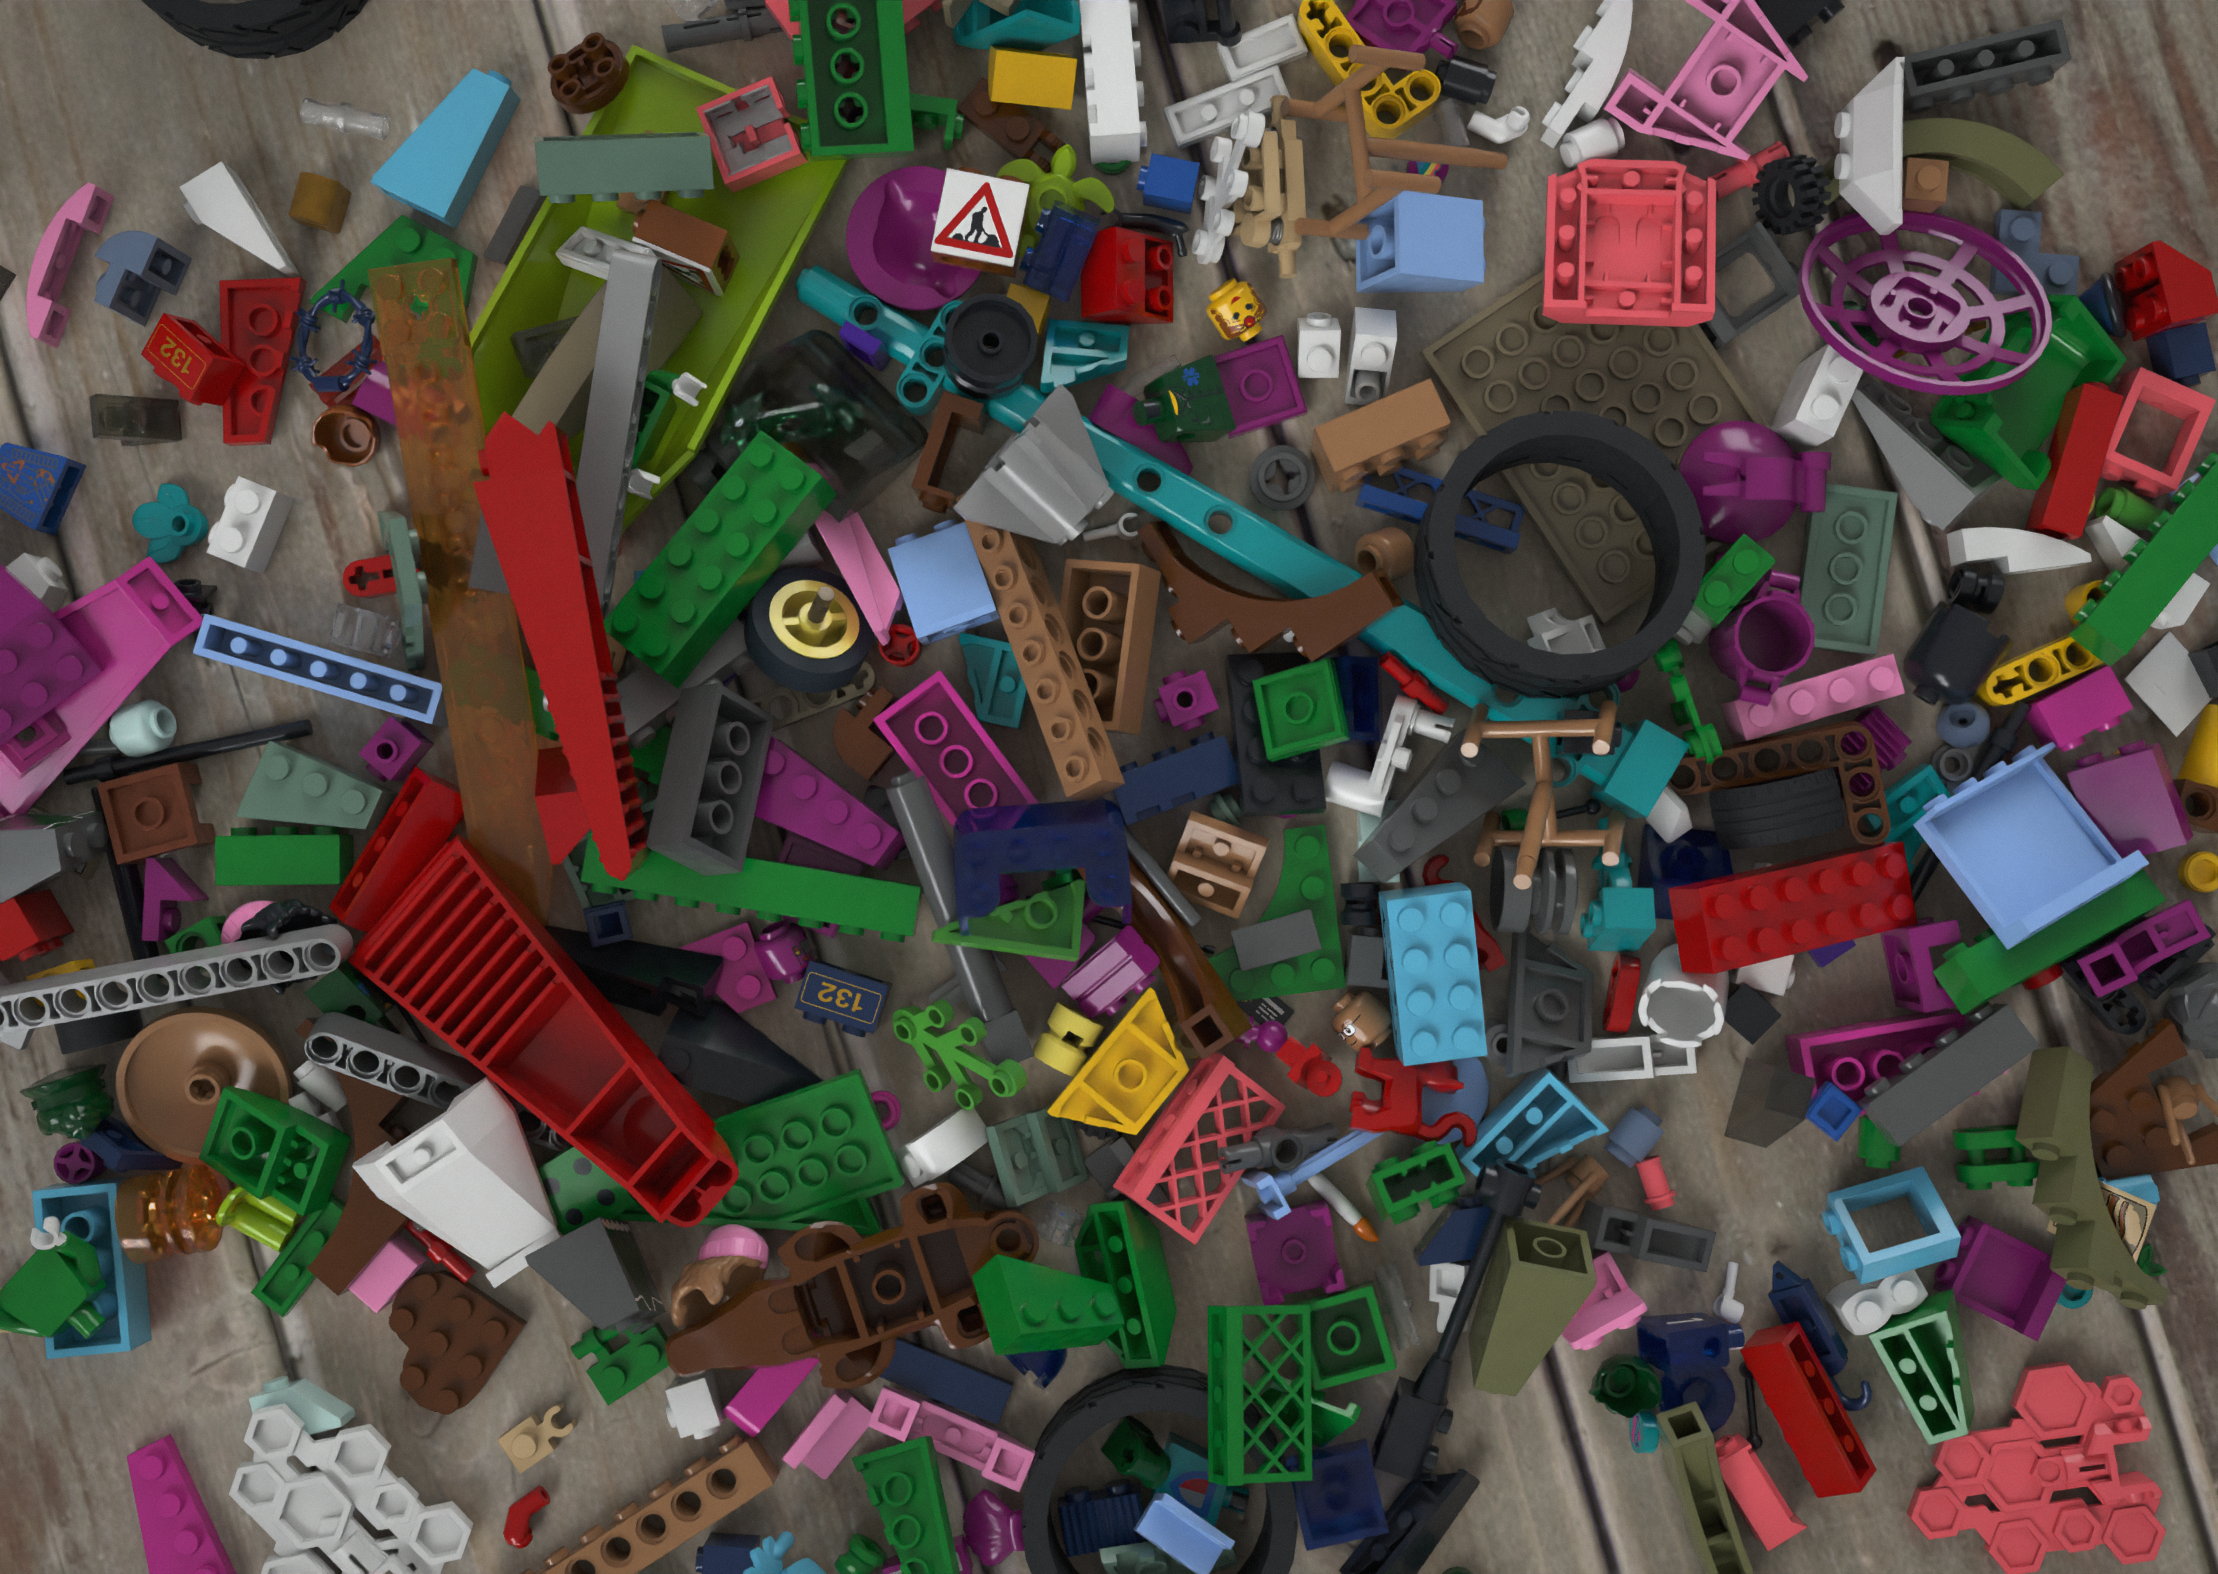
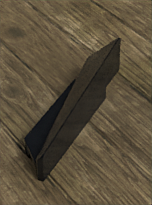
M542 924L608 1001L659 1017L666 1009L667 1002L704 1018L708 1014L723 967V957L633 940H624L592 948L588 932Z
M1458 1469V1473L1439 1475L1432 1472L1421 1473L1418 1479H1413L1339 1571L1342 1574H1417L1472 1496L1480 1481L1465 1469Z

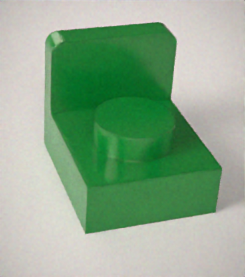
M910 93L913 125L926 130L937 129L938 125L946 126L943 150L951 151L953 139H961L964 114L956 113L957 99Z

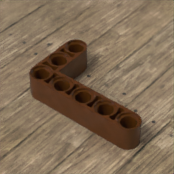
M1844 721L1721 746L1723 755L1715 757L1714 761L1720 757L1732 758L1736 762L1737 767L1729 776L1717 775L1712 769L1713 763L1707 765L1704 757L1696 759L1694 755L1690 756L1688 752L1684 754L1679 765L1689 766L1694 771L1695 776L1693 780L1688 784L1680 785L1670 778L1667 783L1678 796H1688L1837 767L1847 820L1854 837L1866 845H1875L1887 838L1890 832V818L1874 740L1869 730L1857 721ZM1851 731L1860 732L1864 736L1862 747L1854 752H1848L1841 748L1842 737ZM1806 740L1817 741L1821 744L1820 754L1812 760L1800 758L1797 755V749L1802 742ZM1764 748L1773 749L1779 755L1777 763L1771 768H1761L1754 761L1756 754ZM1859 772H1865L1872 776L1871 787L1864 792H1855L1849 788L1851 777ZM1873 813L1881 818L1879 827L1873 832H1863L1857 828L1859 819L1865 814Z

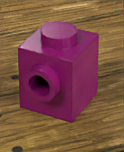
M390 716L359 752V755L369 762L365 766L366 769L383 782H386L388 779L391 781H404L433 747L434 743L404 718Z

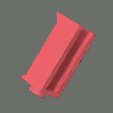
M1737 1433L1734 1436L1726 1435L1715 1441L1717 1458L1725 1489L1755 1538L1761 1541L1768 1552L1807 1528L1791 1512L1756 1453L1751 1449V1444L1741 1434Z

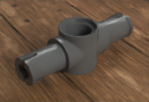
M1332 1122L1307 1129L1293 1127L1283 1130L1274 1125H1267L1261 1128L1246 1143L1220 1147L1218 1149V1156L1221 1158L1225 1157V1159L1218 1160L1219 1166L1224 1174H1230L1231 1172L1251 1167L1265 1169L1273 1166L1283 1171H1291L1297 1168L1303 1159L1307 1158L1308 1154L1319 1152L1339 1140L1336 1138L1331 1139L1332 1137L1339 1136L1337 1127ZM1282 1141V1147L1280 1151L1276 1154V1148L1278 1144Z

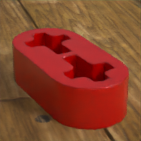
M390 555L367 558L350 563L343 573L345 589L350 594L364 599L397 594L394 577L389 576V573L393 572ZM362 570L371 575H379L380 578L368 581L366 584L367 589L356 584V579L362 577Z
M1617 954L1614 959L1602 1017V1027L1605 1031L1626 1034L1630 1027L1641 972V960L1639 957Z

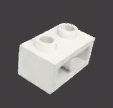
M238 476L236 483L232 484L225 494L224 505L226 507L220 521L216 522L210 530L208 536L210 545L206 553L243 568L264 574L294 498Z

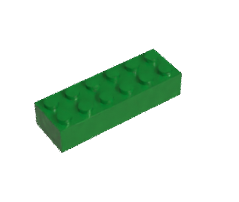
M760 430L604 620L606 633L678 689L835 498L837 493L822 475Z

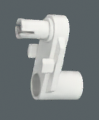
M1398 694L1387 723L1373 771L1371 772L1334 760L1324 785L1326 801L1381 818L1397 770L1408 773L1413 758L1412 750L1405 748L1408 736L1416 733L1448 744L1452 735L1451 732L1436 728V726L1453 731L1456 718H1449L1420 709L1421 705L1418 704V699Z

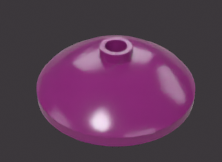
M1749 421L1724 422L1707 429L1697 436L1683 453L1677 470H1679L1695 496L1705 536L1721 543L1734 545L1743 534H1746L1754 542H1757L1777 532L1792 516L1798 502L1786 500H1741L1733 496H1702V487L1741 481L1738 469L1704 462L1703 452L1738 453L1742 457H1784L1797 460L1786 441L1770 428Z

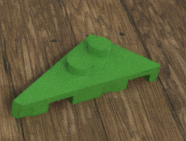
M1079 879L1073 881L1070 885L1049 892L1044 891L1035 894L1031 898L1017 900L990 909L984 914L966 920L961 919L949 923L945 927L932 932V942L1075 962L1079 959L1085 880Z

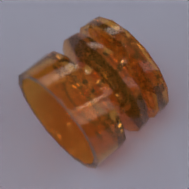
M198 1164L184 1169L176 1168L170 1170L166 1175L155 1172L124 1179L118 1188L115 1201V1222L123 1251L131 1261L137 1264L166 1260L173 1257L175 1253L187 1256L195 1252H209L217 1248L222 1238L224 1227L216 1223V1215L223 1201L217 1180L211 1170L202 1164Z

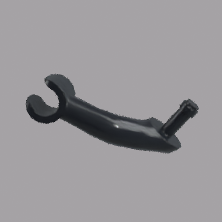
M1115 207L1112 213L1118 216L1117 223L1104 228L1108 229L1117 226L1163 233L1166 236H1175L1178 256L1184 257L1188 253L1183 233L1190 231L1185 223L1155 214L1121 213ZM1103 210L1100 211V215H1106Z

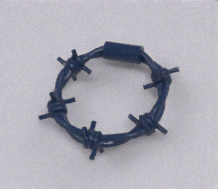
M344 279L340 281V288L328 290L327 294L323 295L308 312L302 307L296 312L297 315L301 316V319H299L301 326L297 341L299 358L290 356V360L296 361V365L291 370L295 372L298 369L308 381L313 383L314 389L319 393L346 392L356 376L362 371L368 375L372 374L368 370L370 363H378L377 360L371 359L370 355L373 348L371 328L375 319H378L379 311L372 312L362 301L348 293L344 289ZM333 303L332 313H336L338 304L351 303L357 311L356 315H353L354 319L351 322L353 324L358 322L365 329L360 353L353 349L352 352L356 355L354 361H346V364L354 366V368L346 376H317L316 373L319 374L320 370L314 369V364L319 360L315 358L312 361L311 357L306 354L310 329L314 333H318V330L321 329V326L316 325L318 321L316 315L320 309Z

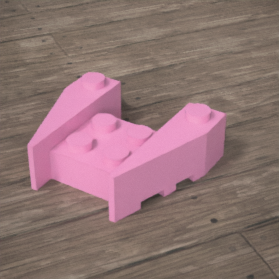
M1685 0L1714 21L1667 88L1663 91L1629 68L1605 102L1604 109L1637 132L1674 140V142L1697 146L1747 161L1751 156L1750 151L1747 147L1736 141L1735 137L1784 70H1787L1803 82L1806 81L1808 75L1755 0Z

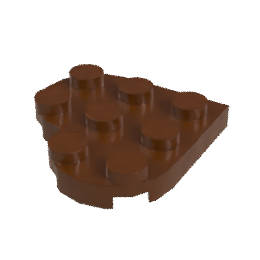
M440 1270L439 1272L427 1271L414 1276L398 1291L392 1304V1313L389 1317L390 1328L396 1332L399 1339L409 1348L403 1361V1371L399 1379L400 1384L419 1406L443 1415L452 1414L457 1409L469 1404L483 1390L528 1322L471 1283H463L454 1273L447 1270Z

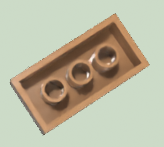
M1066 559L1059 609L1104 729L1110 733L1140 736L1161 572L1136 563Z

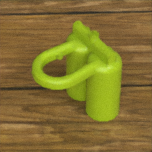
M236 1185L234 1190L230 1189L227 1197L219 1207L216 1223L222 1227L229 1224L232 1228L279 1253L282 1252L294 1236L295 1226L301 1221L303 1216L273 1196L259 1200L239 1185Z

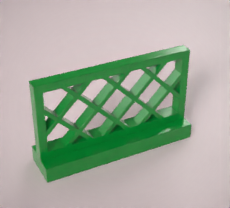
M1208 1305V1482L1224 1486H1243V1484L1313 1481L1310 1305ZM1265 1314L1275 1315L1272 1317L1271 1320H1269ZM1287 1314H1297V1333L1288 1342L1276 1327ZM1243 1315H1254L1264 1326L1252 1342L1243 1334ZM1270 1334L1283 1348L1271 1364L1258 1351V1348ZM1289 1356L1297 1363L1298 1375L1290 1385L1277 1372ZM1251 1357L1265 1370L1252 1387L1243 1378V1366ZM1270 1378L1283 1391V1394L1271 1408L1258 1395ZM1253 1400L1265 1415L1251 1431L1244 1423V1410ZM1289 1400L1298 1408V1420L1290 1430L1277 1416ZM1271 1422L1284 1435L1272 1452L1258 1439ZM1290 1444L1298 1451L1299 1471H1287L1278 1461V1458ZM1254 1445L1265 1460L1254 1473H1244V1455ZM1271 1467H1273L1277 1472H1268V1471L1270 1470Z

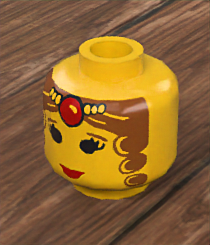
M1232 278L1208 295L1210 302L1206 307L1207 315L1224 339L1232 340L1240 337L1241 341L1245 342L1263 329L1259 322L1267 314V309L1248 281L1237 282L1235 278Z

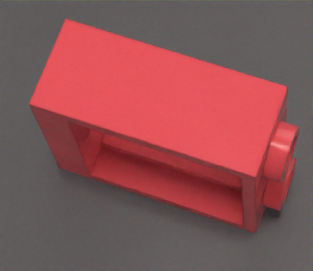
M2138 367L2121 376L2114 392L2123 395L2124 398L2100 477L2110 481L2121 480L2134 486L2133 491L2137 494L2149 498H2157L2178 489L2216 400L2143 367ZM2137 400L2184 420L2162 472L2115 452Z

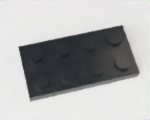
M1300 652L1227 655L1224 661L1242 817L1323 813L1327 807L1320 749L1274 762L1268 760L1252 680L1307 664L1309 663L1308 657H1304Z

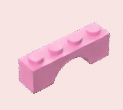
M1889 654L1778 687L1767 707L1738 699L1723 703L1721 707L1732 743H1737L1904 694L1905 690L1894 655Z

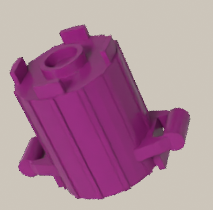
M1769 569L1765 581L1760 585L1753 599L1735 606L1715 629H1711L1708 639V646H1710L1711 651L1710 656L1722 674L1728 676L1727 678L1737 681L1739 688L1738 700L1767 707L1783 678L1799 667L1804 666L1812 649L1815 647V626L1801 605V595L1798 588L1800 576ZM1769 586H1771V587H1775V588H1779V589L1791 591V593H1787V592H1783V591H1779V590H1775V589L1770 590V591H1768V590H1769ZM1746 682H1763L1769 685L1768 689L1748 685Z

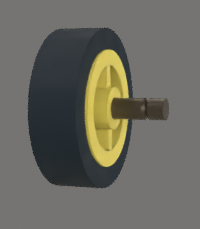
M807 567L783 570L768 578L756 593L744 624L745 644L758 668L780 685L806 693L828 692L850 682L859 672L871 649L875 636L847 582L830 572Z

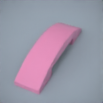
M89 182L77 190L65 202L48 225L36 250L29 274L26 312L30 337L55 348L59 346L72 311L57 302L84 230L101 234L114 199L112 195Z
M883 1386L867 1424L868 1427L903 1442L906 1439L914 1440L924 1436H932L935 1451L983 1471L981 1476L1017 1492L1021 1490L1036 1451L1015 1438L965 1413L930 1399L888 1386Z

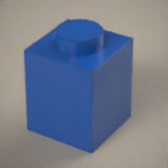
M1152 153L1149 167L1141 165L1137 183V190L1144 191L1143 205L1191 214L1200 163Z

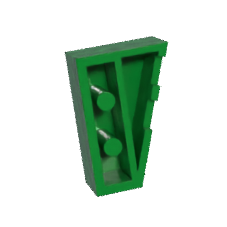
M1953 1288L1926 1297L1919 1306L1909 1312L1892 1314L1881 1328L1868 1334L1928 1445L1968 1435L1975 1412Z

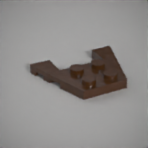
M2167 1018L2160 1020L2153 1027L2156 1031L2141 1044L2136 1042L2125 1052L2127 1057L2110 1072L2104 1070L2091 1083L2090 1135L2093 1158L2097 1174L2106 1180L2218 1164V1125L2213 1122L2188 1134L2196 1160L2194 1165H2189L2181 1145L2174 1146L2171 1143L2163 1108L2148 1078V1073L2188 1055L2174 1023Z

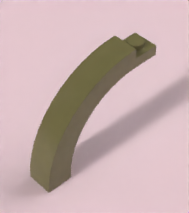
M1925 118L1903 122V161L1908 157L1949 161V169L1960 171L1987 184L1999 193L2015 210H2022L2064 175L2047 156L2034 146L1994 126L1955 118ZM1837 154L1823 166L1825 172L1822 179L1829 177L1830 185L1824 186L1825 192H1831V199L1824 201L1826 205H1829L1840 195L1839 179L1834 177V163Z

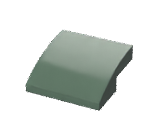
M1050 1105L985 1127L1007 1208L1018 1207L1046 1194L1059 1193L1089 1180L1073 1121L1067 1118L1051 1116L1046 1111Z

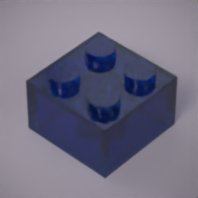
M1367 1438L1312 1450L1313 1481L1292 1482L1296 1510L1306 1551L1389 1533ZM1298 1454L1286 1457V1468L1288 1471H1299Z

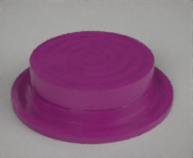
M910 166L882 175L861 193L849 215L846 229V247L855 274L864 287L875 297L897 308L920 311L942 307L965 294L982 273V271L934 262L931 246L946 172L940 169Z

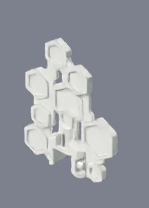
M286 1403L255 1410L244 1438V1442L254 1451L253 1461L240 1464L229 1495L276 1541L274 1551L277 1554L268 1556L261 1574H336L311 1549L314 1547H319L342 1570V1574H384L388 1570L393 1574H441L445 1562L462 1558L474 1523L453 1501L425 1507L418 1499L419 1493L403 1477L397 1478L385 1465L391 1444L371 1424L343 1429L335 1437L315 1441L303 1429L305 1423ZM296 1455L306 1467L316 1465L320 1470L300 1474L288 1459L290 1456ZM355 1507L378 1531L389 1528L394 1536L374 1539L353 1517Z

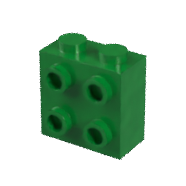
M1436 1140L1413 1149V1153L1409 1155L1410 1159L1399 1162L1398 1157L1395 1156L1374 1165L1375 1169L1371 1170L1372 1174L1366 1182V1187L1382 1222L1392 1219L1394 1225H1398L1418 1216L1417 1214L1421 1212L1420 1207L1430 1203L1432 1209H1436L1455 1201V1198L1460 1196L1458 1190L1466 1183V1179L1450 1143L1438 1147Z

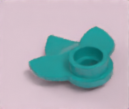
M162 483L158 489V502H148L140 505L132 516L135 530L141 536L150 539L146 558L150 556L156 564L171 563L177 560L185 546H192L201 542L206 537L209 529L206 516L198 508L190 505L187 492L182 487L171 483Z

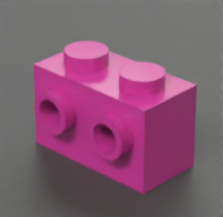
M2103 665L2082 672L2028 701L2026 704L2031 706L2032 709L2026 719L2042 747L2053 741L2056 745L2055 748H2060L2062 752H2065L2083 744L2086 741L2083 735L2097 729L2098 732H2103L2122 722L2120 715L2133 709V706L2111 666Z

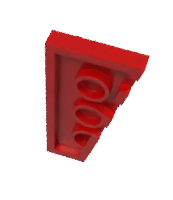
M301 277L219 280L221 344L245 365L222 405L223 443L226 445H271L299 315L296 312L301 308L307 283Z

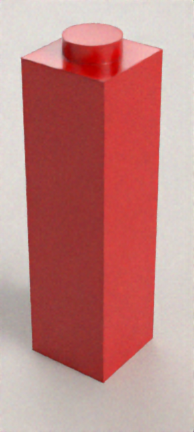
M2086 382L2066 392L2047 455L2052 462L2051 469L2045 481L2042 482L2036 491L2025 531L2044 534L2064 542L2082 537L2124 398L2123 395L2111 392L2108 385L2099 382Z

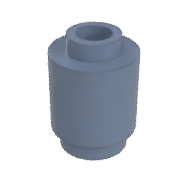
M1643 1105L1638 1111L1630 1107L1607 1136L1610 1141L1604 1149L1631 1169L1637 1161L1641 1163L1665 1133L1658 1127L1663 1120Z

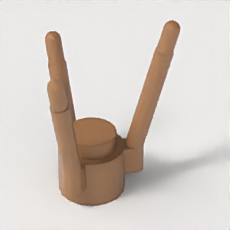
M2171 1076L2162 1080L2155 1089L2162 1104L2171 1143L2174 1146L2180 1144L2187 1163L2194 1165L2196 1160L2183 1120L2191 1118L2197 1113L2199 1101L2218 1117V1104L2207 1094L2202 1083L2191 1085L2189 1079L2184 1076Z
M1585 1154L1580 1160L1571 1155L1563 1164L1535 1179L1534 1183L1542 1186L1566 1172L1570 1173L1565 1180L1574 1192L1547 1221L1548 1224L1556 1225L1576 1204L1562 1225L1571 1228L1583 1213L1586 1200L1591 1201L1603 1189L1601 1185L1610 1178L1597 1161L1588 1154Z

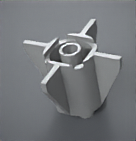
M1060 383L1033 415L1022 424L1025 427L1020 434L1013 433L1000 449L987 458V465L984 467L986 470L979 474L978 479L953 507L964 519L1052 544L1058 543L1062 546L1068 539L1073 541L1087 526L1088 522L1084 519L1085 515H1088L1094 508L1099 510L1111 498L1114 491L1108 486L1109 482L1106 480L1073 394Z

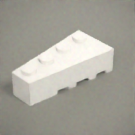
M1079 0L1091 165L1101 162L1107 164L1118 163L1124 160L1131 162L1140 161V147L1147 146L1146 121H1139L1138 107H1144L1143 81H1136L1135 67H1141L1140 41L1132 40L1131 27H1138L1137 1Z

